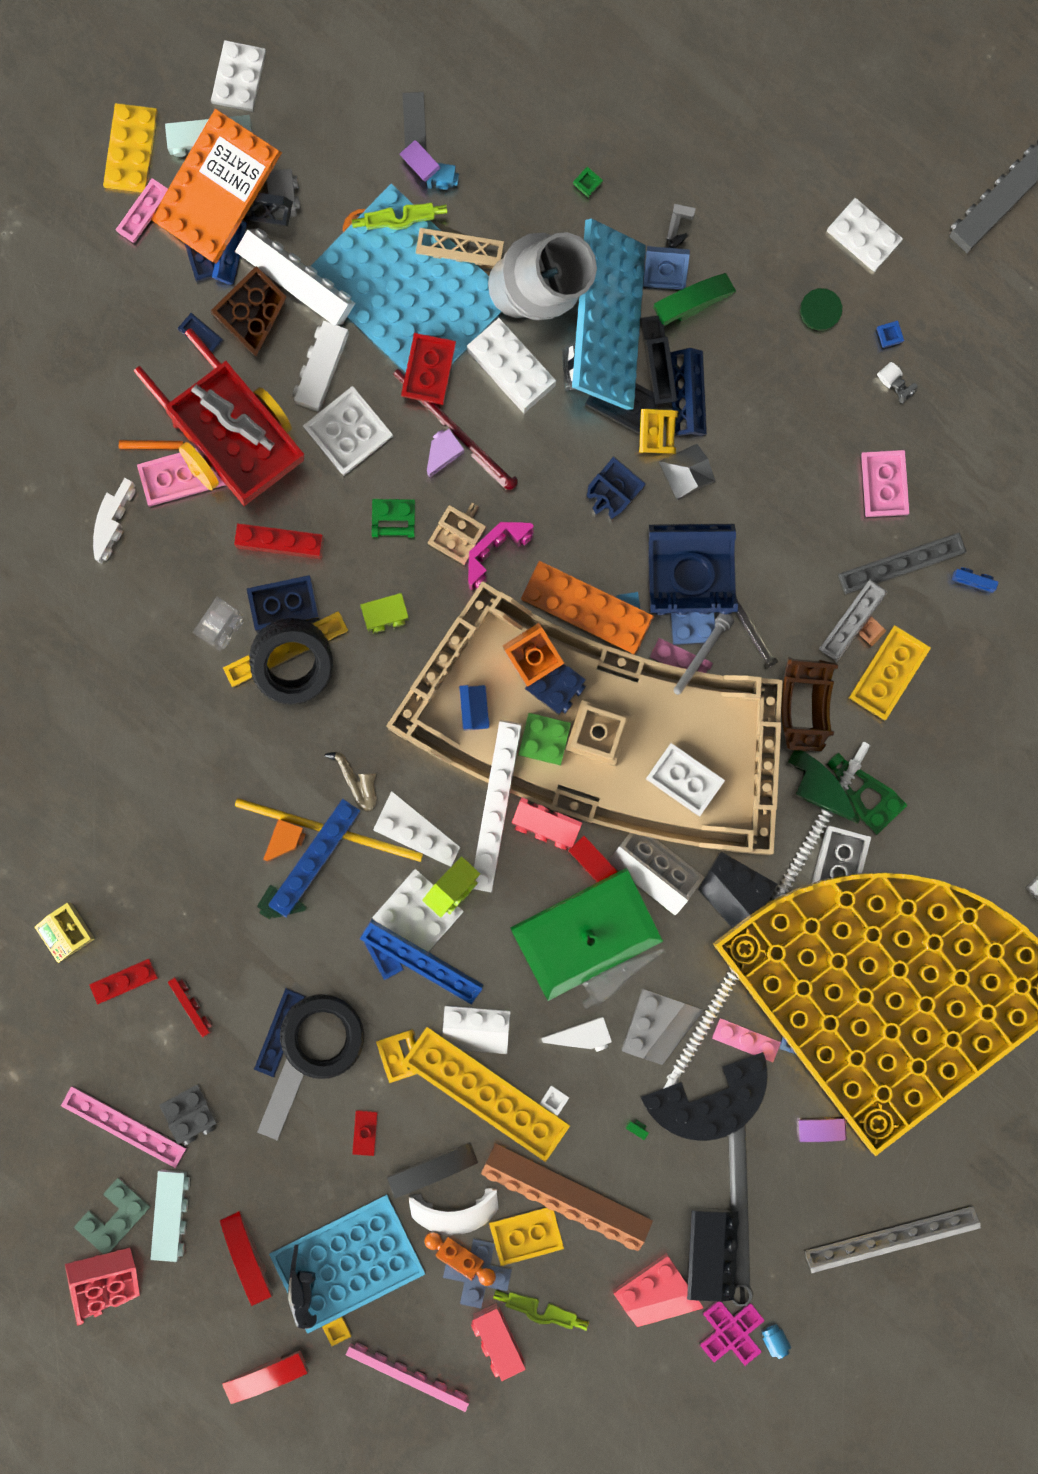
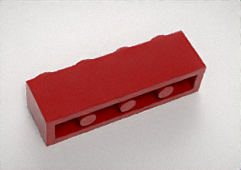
M237 523L234 545L238 549L322 559L324 537L322 534Z

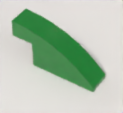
M723 273L688 286L654 303L653 309L663 326L676 319L682 322L734 294L736 289L728 275Z

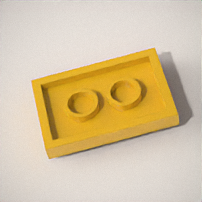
M546 1207L489 1222L500 1266L564 1249L555 1212Z

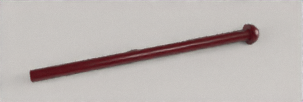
M397 369L393 375L403 384L405 374L400 369ZM421 401L440 420L444 427L447 425L473 452L471 456L506 490H513L517 487V477L511 478L435 403Z

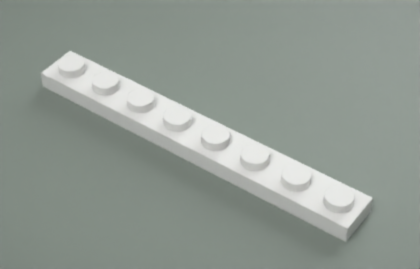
M500 720L474 864V868L480 873L476 879L478 882L474 888L476 890L492 892L522 727L520 723Z

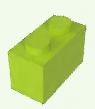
M402 593L360 604L368 632L372 631L373 634L385 631L387 626L393 625L394 628L406 625L405 621L409 620Z

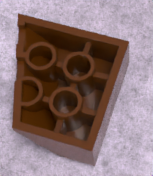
M256 266L211 310V314L242 346L257 357L287 297Z

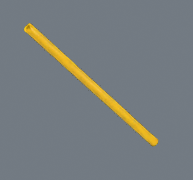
M237 798L235 803L236 807L316 831H320L324 826L323 823ZM349 831L343 837V839L419 862H421L423 853Z

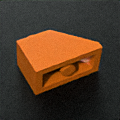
M278 819L263 860L270 862L296 850L298 845L302 846L306 834L303 833L304 828Z

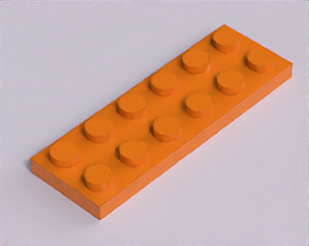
M541 561L538 562L521 597V600L636 655L654 618L653 615Z

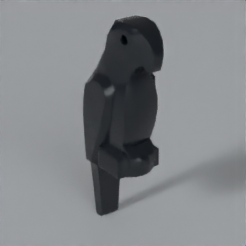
M295 1244L290 1269L288 1301L296 1326L302 1329H309L317 1321V1315L313 1316L308 1311L312 1301L311 1283L316 1280L314 1272H296L299 1245Z

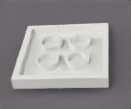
M353 386L303 425L304 429L343 476L393 437V434Z
M414 869L372 918L429 952L464 911L457 906L450 915L446 912L440 918L422 901L434 885Z

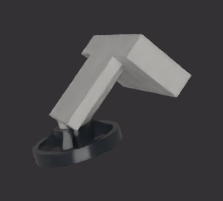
M674 204L667 235L668 248H676L689 236L687 233L677 235L680 219L693 220L696 208Z

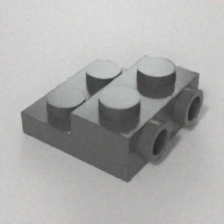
M199 1084L159 1105L177 1144L183 1142L185 1146L195 1141L196 1134L202 1132L203 1135H206L215 1130L214 1125L218 1123Z

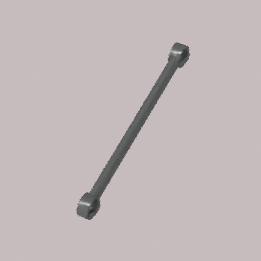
M746 1125L729 1135L730 1205L732 1211H738L739 1219L735 1288L740 1287V1302L735 1298L732 1302L741 1307L748 1305L753 1298V1291L750 1287ZM745 1288L749 1292V1299L747 1302H745Z

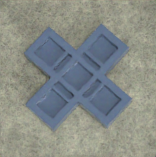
M473 1238L471 1253L484 1261L482 1269L490 1268L495 1272L496 1280L490 1286L482 1285L477 1275L471 1281L446 1264L443 1278L464 1282L460 1304L482 1308L486 1287L503 1291L508 1290L512 1268L491 1264L494 1242Z

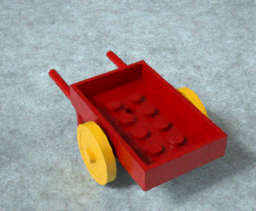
M190 328L185 334L213 366L214 370L171 402L141 366H138L134 372L166 409V413L172 419L173 427L179 428L193 444L192 446L190 443L185 442L179 447V451L192 474L212 491L219 485L218 479L212 471L213 468L242 505L245 506L304 461V453L287 434L292 430L291 424L272 396L261 387L252 392L229 363L224 361L221 364L193 329ZM197 384L206 392L212 390L223 399L232 403L234 410L230 416L233 419H237L242 414H246L266 431L264 436L275 443L273 448L269 451L260 442L255 445L240 433L225 428L218 422L217 416L200 403L202 399L191 392L192 388Z

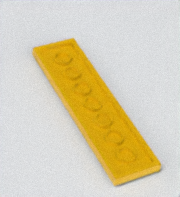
M429 1027L424 1029L402 1061L405 1066L544 1162L547 1161L570 1127L562 1119Z

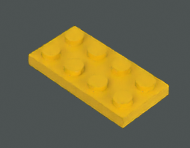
M115 103L103 182L104 188L143 192L146 188L158 115L157 108Z
M894 625L850 694L849 699L885 721L931 647Z

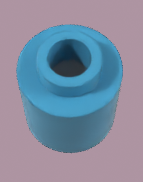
M774 1324L762 1331L764 1336L762 1339L772 1357L777 1356L778 1359H781L789 1354L788 1350L791 1349V1345L782 1328Z

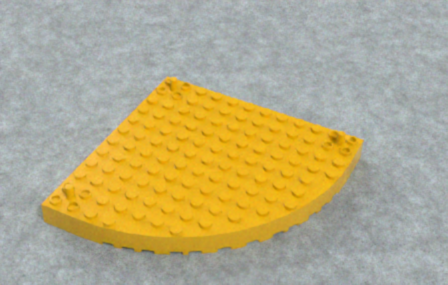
M883 872L848 874L823 879L794 889L770 901L713 943L714 947L863 1143L875 1156L1038 1031V938L1026 926L993 902L969 890L940 880L910 874Z

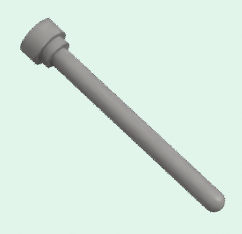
M720 613L715 619V629L675 686V694L679 695L682 693L722 632L731 628L734 619L729 614Z

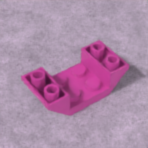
M500 522L469 551L468 584L471 591L478 588L482 581L487 582V570L479 561L483 563L491 555L490 550L494 546L499 548L506 541V535L518 547L521 544L527 545L533 539L534 525L532 523Z

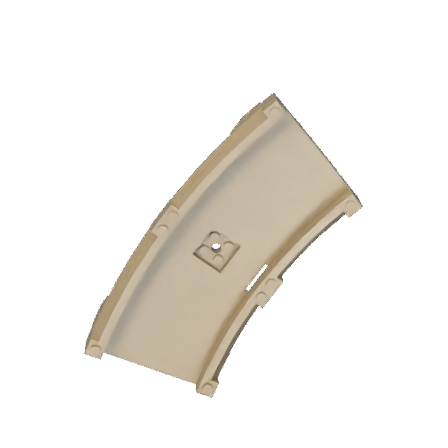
M482 581L386 725L388 730L404 740H408L447 764H451L489 783L500 720L520 723L522 727L510 793L550 808L552 812L555 811L588 824L596 823L641 836L701 848L770 856L774 854L781 737L782 680L737 675L721 676L696 671L682 693L677 695L674 693V688L687 669L651 661L570 632L531 613L530 610L513 598L497 591ZM537 623L541 625L564 664L586 679L584 683L586 688L579 697L575 694L571 699L573 705L566 714L561 712L560 715H557L524 689L527 686L502 647ZM597 668L602 669V670L607 671V672H610V673H613V674H616V675H619V676H622V677H618V676H615V675H612V674H609V673H606V672L597 670ZM625 678H629V679L638 681V683H637V682H634V681H631V680H628V679H625ZM485 685L489 717L488 729L463 731L459 686ZM528 713L571 723L561 766L518 756ZM595 727L604 729L605 735L602 738L593 736L592 730ZM671 743L725 780L700 817L646 780ZM561 785L600 799L599 802L560 790L557 787Z

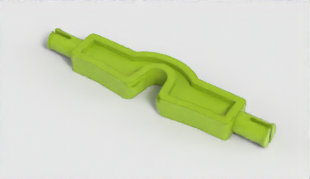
M432 203L405 205L403 207L402 219L396 218L393 208H386L365 213V218L351 219L353 228L366 226L367 230L384 227L401 230L410 227L415 222L434 220V215L447 214L446 204L433 207Z
M497 1290L493 1299L505 1302L507 1308L525 1313L530 1320L539 1324L554 1323L568 1329H573V1326L585 1331L589 1325V1322L576 1318V1313L565 1310L553 1303H549L545 1312L539 1314L537 1312L539 1300L535 1297L521 1295L513 1291L506 1294Z

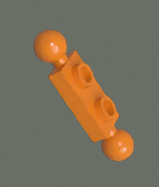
M431 1232L426 1235L425 1245L430 1250H439L436 1254L438 1259L471 1281L477 1275L479 1282L484 1286H490L495 1282V1272L490 1268L482 1269L484 1265L482 1259L449 1237L443 1243L438 1233Z

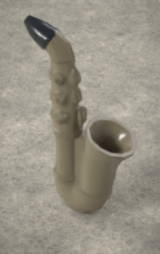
M325 753V757L338 761L359 808L364 811L372 810L377 800L374 787L377 774H358L360 777L358 782L357 775L353 773L350 763L342 753Z

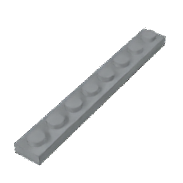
M971 1206L805 1251L811 1273L976 1230L981 1228L980 1221L974 1207Z

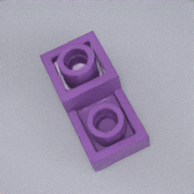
M416 140L400 153V156L424 182L441 168Z
M824 1117L823 1119H800V1142L847 1140L846 1119Z

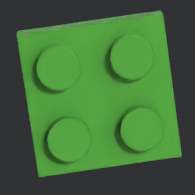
M528 713L518 756L561 766L571 723Z

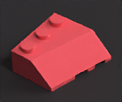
M521 797L512 820V825H515L514 830L527 834V831L536 834L534 838L543 842H547V839L556 842L554 846L563 850H567L568 847L571 848L574 845L582 822L555 811L554 813L549 812L550 809L542 805L527 803L528 799Z
M130 1248L65 1264L77 1326L83 1324L84 1319L92 1315L97 1317L103 1314L102 1310L110 1306L118 1307L140 1296L136 1267Z
M667 1253L613 1289V1294L637 1327L704 1308L699 1301L687 1300L688 1284Z

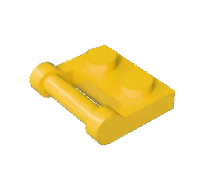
M641 409L639 452L676 454V447H674L675 417H678V411ZM664 417H667L666 447H663Z
M413 1029L376 1041L389 1083L417 1074L411 1069L408 1070V1067L402 1063L404 1055L399 1043L400 1040L405 1039L410 1051L415 1044Z

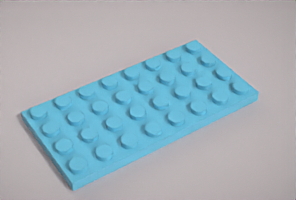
M594 219L585 220L584 241L589 244L595 255L597 271L594 283L589 290L579 296L572 388L626 410L634 409L646 245Z

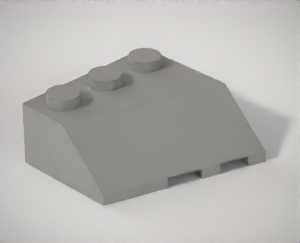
M642 989L621 1051L663 1065L704 1010Z

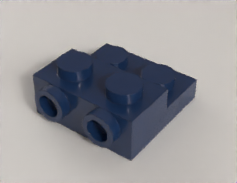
M563 664L524 689L557 715H560L561 712L566 714L573 705L571 699L575 694L579 697L584 691L586 679L569 666L567 667Z

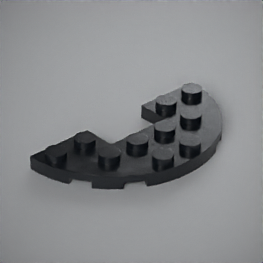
M764 1052L722 1067L730 1087L728 1089L689 1102L683 1083L680 1082L642 1096L643 1104L659 1125L682 1138L711 1141L727 1137L744 1127L753 1118L763 1102L768 1081V1068Z

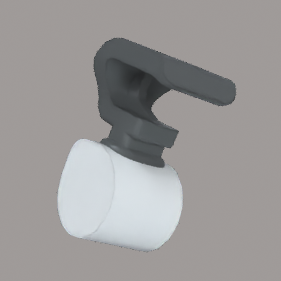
M892 362L888 363L877 373L879 379L886 387L895 388L899 402L902 404L917 392V384L912 383L907 387L905 381L901 379L903 377L902 371Z

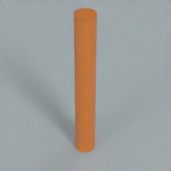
M119 440V449H179L184 442Z

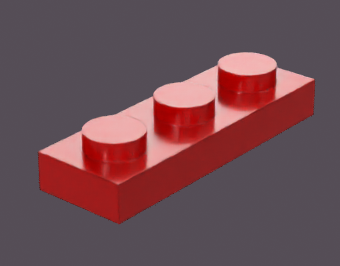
M149 958L91 983L89 986L98 1005L156 980L158 976Z
M178 977L168 981V984L200 1035L205 1037L212 1032L210 1029L212 1024L206 1015L202 1016L198 1009L201 1007L195 997L191 998L187 993L189 987L183 979L179 980Z

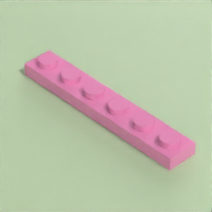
M71 1086L61 1104L65 1109L174 1168L178 1166L187 1149L74 1086Z
M360 1343L350 1344L346 1353L347 1356L466 1412L469 1399L466 1398L467 1395L458 1390L452 1392L446 1389L447 1385L440 1381L433 1383L427 1380V1376L421 1372L415 1371V1373L407 1370L408 1367L400 1362L393 1364L387 1361V1357L381 1353L376 1352L374 1355L368 1352V1348Z

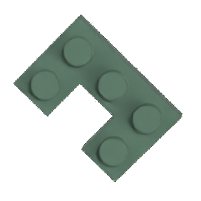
M120 1177L103 1194L119 1208L112 1218L105 1224L89 1210L74 1226L102 1254L110 1253L151 1207Z

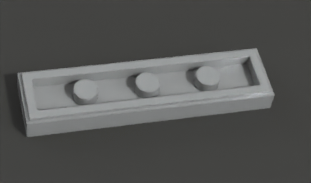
M869 580L819 650L838 662L888 592Z
M287 1059L257 1133L275 1140L279 1139L304 1076Z

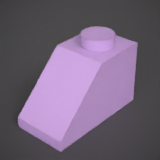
M450 429L446 431L441 430L433 436L434 440L431 441L427 474L430 478L464 454V448Z

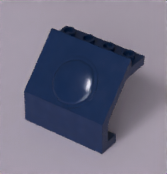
M735 524L649 525L648 556L651 613L657 615H665L667 613L686 615L689 612H698L699 614L706 615L711 612H720L721 614L738 612L735 583Z

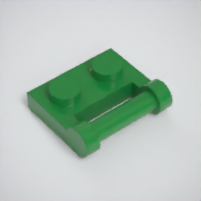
M372 499V537L390 535L415 538V499ZM379 522H408V527H379Z

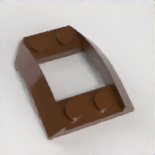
M788 657L782 680L781 722L788 749L822 752L827 745L824 742L830 735H834L830 724V701L834 684L832 676L834 669H838V664L823 660L811 661ZM794 682L813 684V728L792 726L791 701Z

